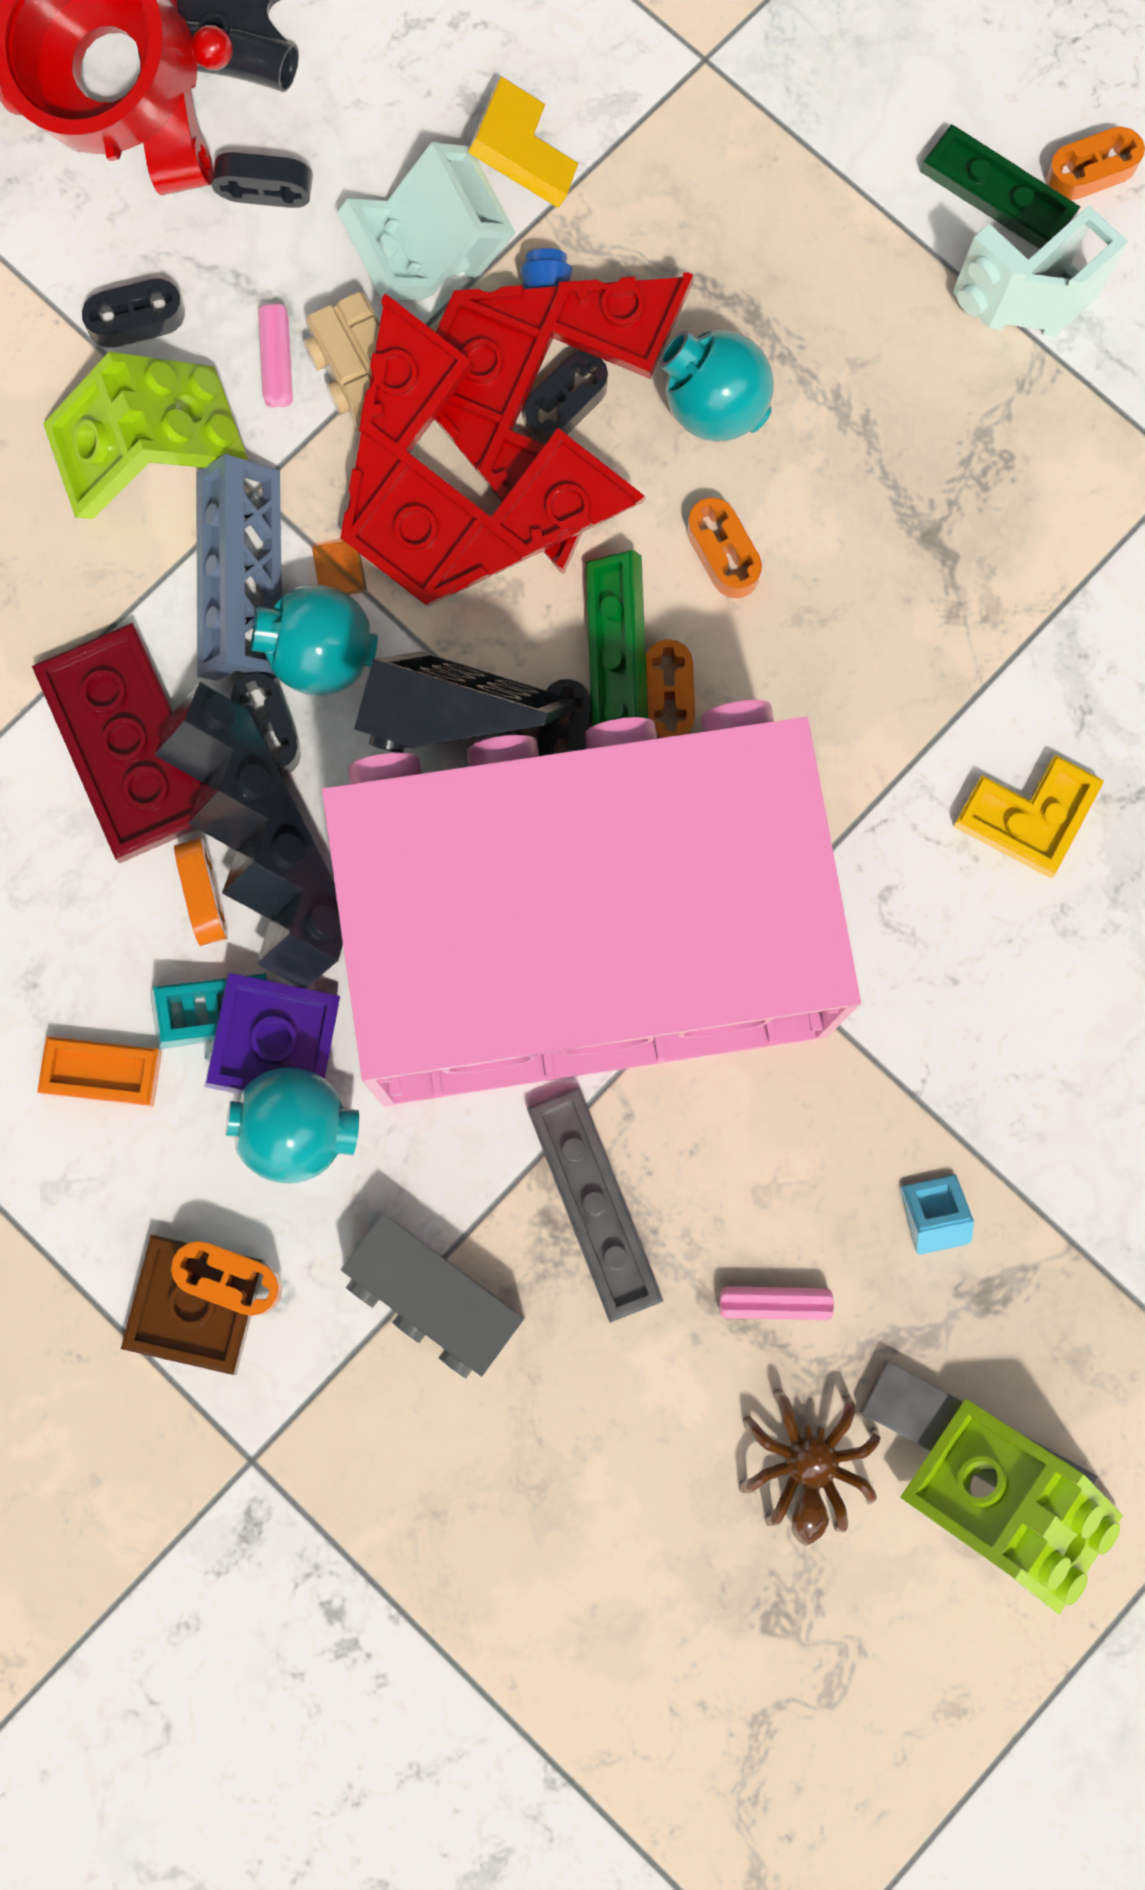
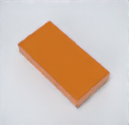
M46 1036L37 1093L154 1107L162 1051L154 1048Z

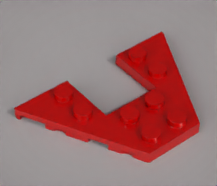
M684 272L683 277L636 280L635 276L622 277L617 282L602 283L598 279L559 282L557 287L524 289L523 285L504 286L492 292H485L481 289L454 290L436 333L472 360L474 367L434 420L501 502H503L545 446L543 443L512 430L552 340L555 339L651 379L693 285L694 274ZM582 533L543 551L559 572L565 574Z
M386 293L383 295L381 300L383 309L375 353L372 352L370 363L372 370L369 389L365 392L359 426L361 436L355 469L352 468L348 490L350 499L348 510L344 513L340 539L419 601L430 607L645 501L646 497L644 494L559 428H557L491 517L410 454L411 450L474 367V363Z

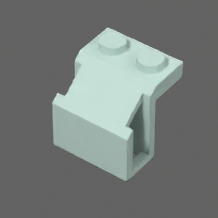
M431 142L388 201L347 198L337 213L349 235L350 241L361 258L381 300L386 293L394 300L421 301L432 296L442 283L452 276L465 272L469 280L483 273L516 233L477 158L468 153L470 146Z
M1088 205L1028 260L989 223L974 236L952 294L957 297L960 306L967 314L978 317L989 328L1003 330L1007 325L1043 329L1042 335L1056 337L1099 297L1128 240ZM1090 228L1108 246L1082 270L1078 271L1071 263Z

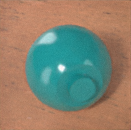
M683 330L664 349L659 360V366L669 374L666 381L668 405L677 422L686 431L700 439L724 442L737 439L748 432L754 433L766 423L772 411L770 403L774 388L773 373L765 353L750 338L730 330H711L702 333L696 338L687 330Z
M306 585L293 589L283 595L272 609L257 607L251 638V651L265 653L270 669L286 686L303 694L324 696L337 693L349 687L360 677L364 666L371 667L372 661L376 656L378 635L369 633L370 623L362 607L350 595L327 585Z
M297 1067L277 1068L253 1079L243 1089L240 1102H229L225 1136L235 1137V1150L242 1162L253 1173L276 1183H300L313 1179L326 1171L338 1154L354 1155L359 1132V1110L343 1108L336 1089L320 1075Z

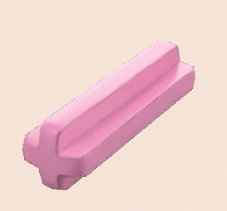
M279 303L273 305L264 304L258 310L262 395L268 407H288L293 402L287 309Z
M724 1287L720 1291L719 1309L721 1316L724 1318L829 1320L833 1316L834 1299L832 1291L828 1288Z

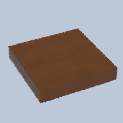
M151 1234L121 1349L221 1373L237 1375L251 1316L232 1311L180 1289L173 1280L171 1266L174 1256L187 1242ZM203 1251L199 1259L189 1258L186 1263V1268L193 1272L191 1282L197 1285L201 1277L221 1281L224 1271L207 1264L209 1254ZM248 1257L265 1264V1260ZM257 1272L253 1280L242 1279L234 1276L230 1286L247 1293L245 1303L249 1306H252L253 1301L256 1299L262 1274Z

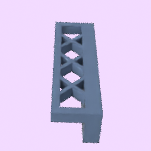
M224 454L211 462L206 468L196 472L197 677L217 681L235 671H241L250 674L260 673L274 679L276 676L270 669L265 653L264 660L245 656V633L251 628L253 629L256 614L255 607L245 595V581L251 576L264 593V608L272 609L282 597L280 470ZM244 478L262 483L263 504L258 509H256L244 492ZM251 525L263 542V555L258 560L244 543V529Z

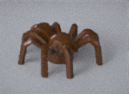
M776 1389L773 1397L780 1407L791 1442L790 1447L771 1439L750 1416L743 1419L744 1428L764 1449L786 1458L785 1462L768 1467L752 1478L741 1481L739 1491L744 1494L754 1492L767 1481L789 1474L790 1477L786 1482L772 1515L765 1518L767 1526L780 1524L788 1511L797 1486H801V1492L792 1514L791 1530L794 1537L801 1544L808 1546L823 1536L830 1520L827 1507L820 1494V1488H824L834 1508L837 1520L835 1531L843 1533L848 1529L846 1506L833 1482L834 1478L859 1489L866 1497L867 1505H871L877 1500L875 1490L866 1479L839 1467V1463L868 1457L879 1445L881 1437L879 1431L872 1427L870 1438L862 1446L839 1451L835 1450L837 1444L850 1429L854 1418L855 1403L850 1395L843 1396L844 1410L842 1417L827 1439H824V1426H818L815 1436L812 1435L809 1424H805L804 1437H801L788 1396L783 1390Z

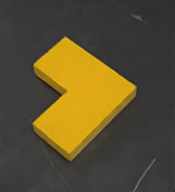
M501 76L492 91L468 153L559 208L568 195L579 163L534 136L546 104Z
M1055 755L1049 762L1030 800L982 775L975 784L953 827L1037 872L1052 878L1057 873L1104 780Z

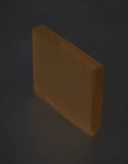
M342 541L312 547L318 585L335 587L348 595L362 593L367 590L361 554L346 542Z

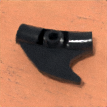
M177 0L178 12L185 19L192 37L199 28L205 25H213L224 29L233 45L232 58L227 66L220 70H208L197 66V72L232 77L286 92L296 76L299 50L297 45L288 42L269 20L271 7L281 0Z

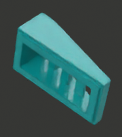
M266 973L247 975V977L268 981ZM226 978L153 987L151 1004L158 1049L214 1041L219 1017L217 996L223 995ZM204 998L208 1025L198 1026L194 1000ZM181 1002L184 1028L174 1029L171 1004Z

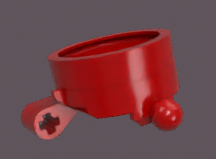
M0 0V101L8 112L15 115H23L27 120L74 151L105 154L106 159L109 161L119 160L122 151L143 143L151 182L156 192L161 196L212 185L213 164L195 117L191 88L196 87L197 66L208 70H220L227 66L231 60L233 45L224 29L213 25H205L199 28L192 37L185 19L178 12L177 0ZM122 33L131 37L136 42L140 53L139 76L132 89L124 97L113 102L95 101L87 95L81 81L83 57L86 50L96 39L106 34Z

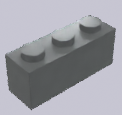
M382 1213L341 1268V1271L351 1278L345 1287L372 1308H374L379 1300L397 1313L392 1323L398 1329L418 1343L422 1341L425 1335L444 1348L438 1358L465 1379H467L472 1370L480 1377L484 1376L525 1319L385 1213Z

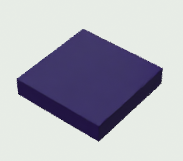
M228 973L204 1087L242 1094L243 1089L259 1075L283 1067L306 1069L325 1079L340 996Z

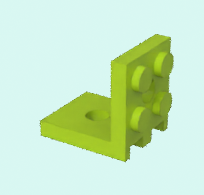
M108 352L43 423L75 518L94 519L149 463L206 468L211 462L224 454L248 460L214 366Z
M968 1399L964 1400L900 1496L907 1504L1001 1569L1036 1599L1059 1615L1066 1604H1074L1084 1592L1088 1582V1575L1086 1573L1097 1556L1107 1553L1115 1544L1120 1533L1119 1522L1124 1516L1083 1473ZM983 1469L996 1470L998 1481L994 1491L985 1497H974L971 1493V1481L975 1474Z

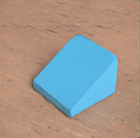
M956 1174L901 1186V1194L912 1240L918 1254L931 1253L971 1243L974 1219Z

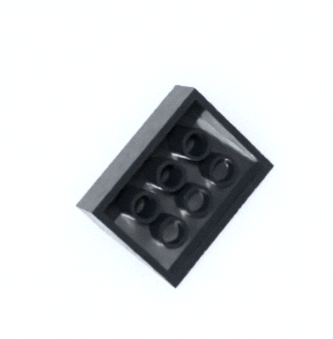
M416 652L373 659L354 730L370 734L369 744L390 752L403 753L405 747L415 749L417 746L546 725L575 711L578 700L426 652Z

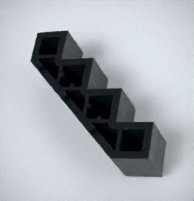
M199 681L170 715L154 755L203 783L188 824L236 850L222 894L270 919L256 964L306 989L339 961L342 951L343 940L335 883L249 711Z

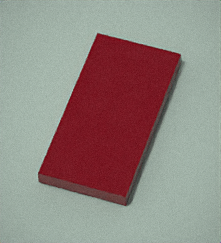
M130 623L33 665L32 669L115 860L120 864L197 830L189 825L188 822L203 783L154 755L173 710L134 624Z

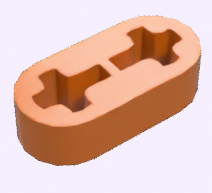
M1120 126L1067 144L1058 149L1054 154L1046 172V184L1068 199L1076 200L1123 183L1134 175L1144 156L1145 146L1143 139L1134 130ZM1113 149L1117 155L1107 158L1110 150ZM1126 154L1128 157L1126 161H1123L1119 155ZM1064 166H1067L1071 172L1082 170L1079 179H1076L1073 173L1063 174Z
M712 497L700 500L689 513L687 526L689 541L716 589L721 594L730 598L745 597L753 592L759 583L762 571L760 555L736 512L728 502ZM709 516L712 522L723 521L720 529L722 542L719 543L711 529L701 531L704 517ZM726 554H730L736 566H748L745 580L740 581L736 574L728 577L725 575L729 564Z
M666 639L658 641L646 653L648 718L655 723L657 739L691 734L695 718L694 668L691 652L684 644L677 640ZM671 656L674 665L683 666L675 670L673 686H664L663 670L653 668V666L661 665L662 657ZM664 700H674L675 716L685 719L677 722L676 730H665L663 721H655V718L663 716Z
M203 838L174 845V854L186 906L199 946L228 939V929L211 859Z
M200 1241L187 1243L178 1250L173 1258L171 1266L172 1277L180 1289L244 1315L258 1316L271 1311L281 1299L283 1289L281 1278L273 1268L215 1244ZM203 1251L209 1254L207 1264L224 1271L221 1281L201 1277L197 1285L191 1282L193 1272L186 1268L188 1259H199ZM259 1272L264 1275L262 1285L269 1289V1294L266 1299H255L252 1306H249L245 1303L247 1293L230 1286L234 1276L253 1280L256 1273Z

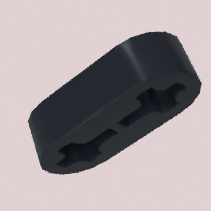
M226 152L220 154L215 159L212 188L220 197L233 202L300 208L310 202L313 172L305 163L296 159Z
M150 279L92 295L82 308V321L91 339L99 346L105 348H116L170 334L182 325L185 318V307L176 286L163 279ZM163 299L165 312L155 315L154 301ZM112 312L114 315V325L104 328L102 324L103 314Z
M584 351L574 353L530 394L525 402L524 423L526 431L533 439L541 443H547L557 428L568 435L602 401L606 395L608 385V370L604 361ZM576 373L581 377H585L589 373L594 375L592 387L584 382L571 393L575 387ZM560 402L562 403L557 409L556 423L551 419H546L542 423L539 422L540 409L549 413Z
M260 673L247 674L240 678L233 686L231 700L249 711L267 749L268 744L264 733L274 731L281 746L289 744L288 747L282 750L283 759L274 762L281 777L286 776L298 766L301 750L283 697L275 681L267 675ZM260 690L264 697L271 696L264 700L267 718L259 720L254 708L251 705H245L251 701L250 692Z
M560 679L552 683L546 690L561 695H572L573 699L578 700L577 706H582V708L571 712L569 726L559 725L560 718L546 725L538 726L537 744L539 756L554 754L557 738L567 739L566 752L586 749L584 733L589 729L591 714L590 694L580 682L572 679Z

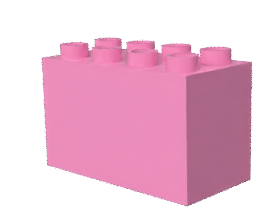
M764 700L736 701L717 706L705 712L701 717L704 732L657 739L653 720L641 717L621 718L606 721L589 728L584 733L585 750L539 756L537 740L531 736H500L471 745L466 751L469 767L421 774L420 761L416 755L408 753L378 754L359 759L349 765L350 785L323 788V802L361 1078L379 1102L385 1107L827 1038L861 1004L808 716L774 721L770 702Z

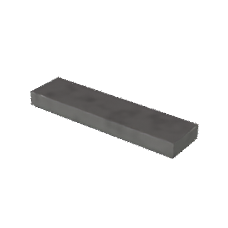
M580 1087L528 1106V1114L609 1323L664 1302Z
M885 1360L859 1412L924 1449L931 1451L963 1401L894 1363ZM1033 1441L1034 1443L1038 1444L1039 1446H1041L1048 1452L1052 1453L1062 1461L1066 1462L1076 1470L1083 1473L1093 1484H1095L1098 1478L1097 1475L1080 1467L1079 1465L1071 1462L1070 1460L1060 1456L1059 1454L1051 1451L1050 1449L1042 1446L1041 1444ZM983 1469L975 1474V1477L996 1488L998 1481L996 1470Z

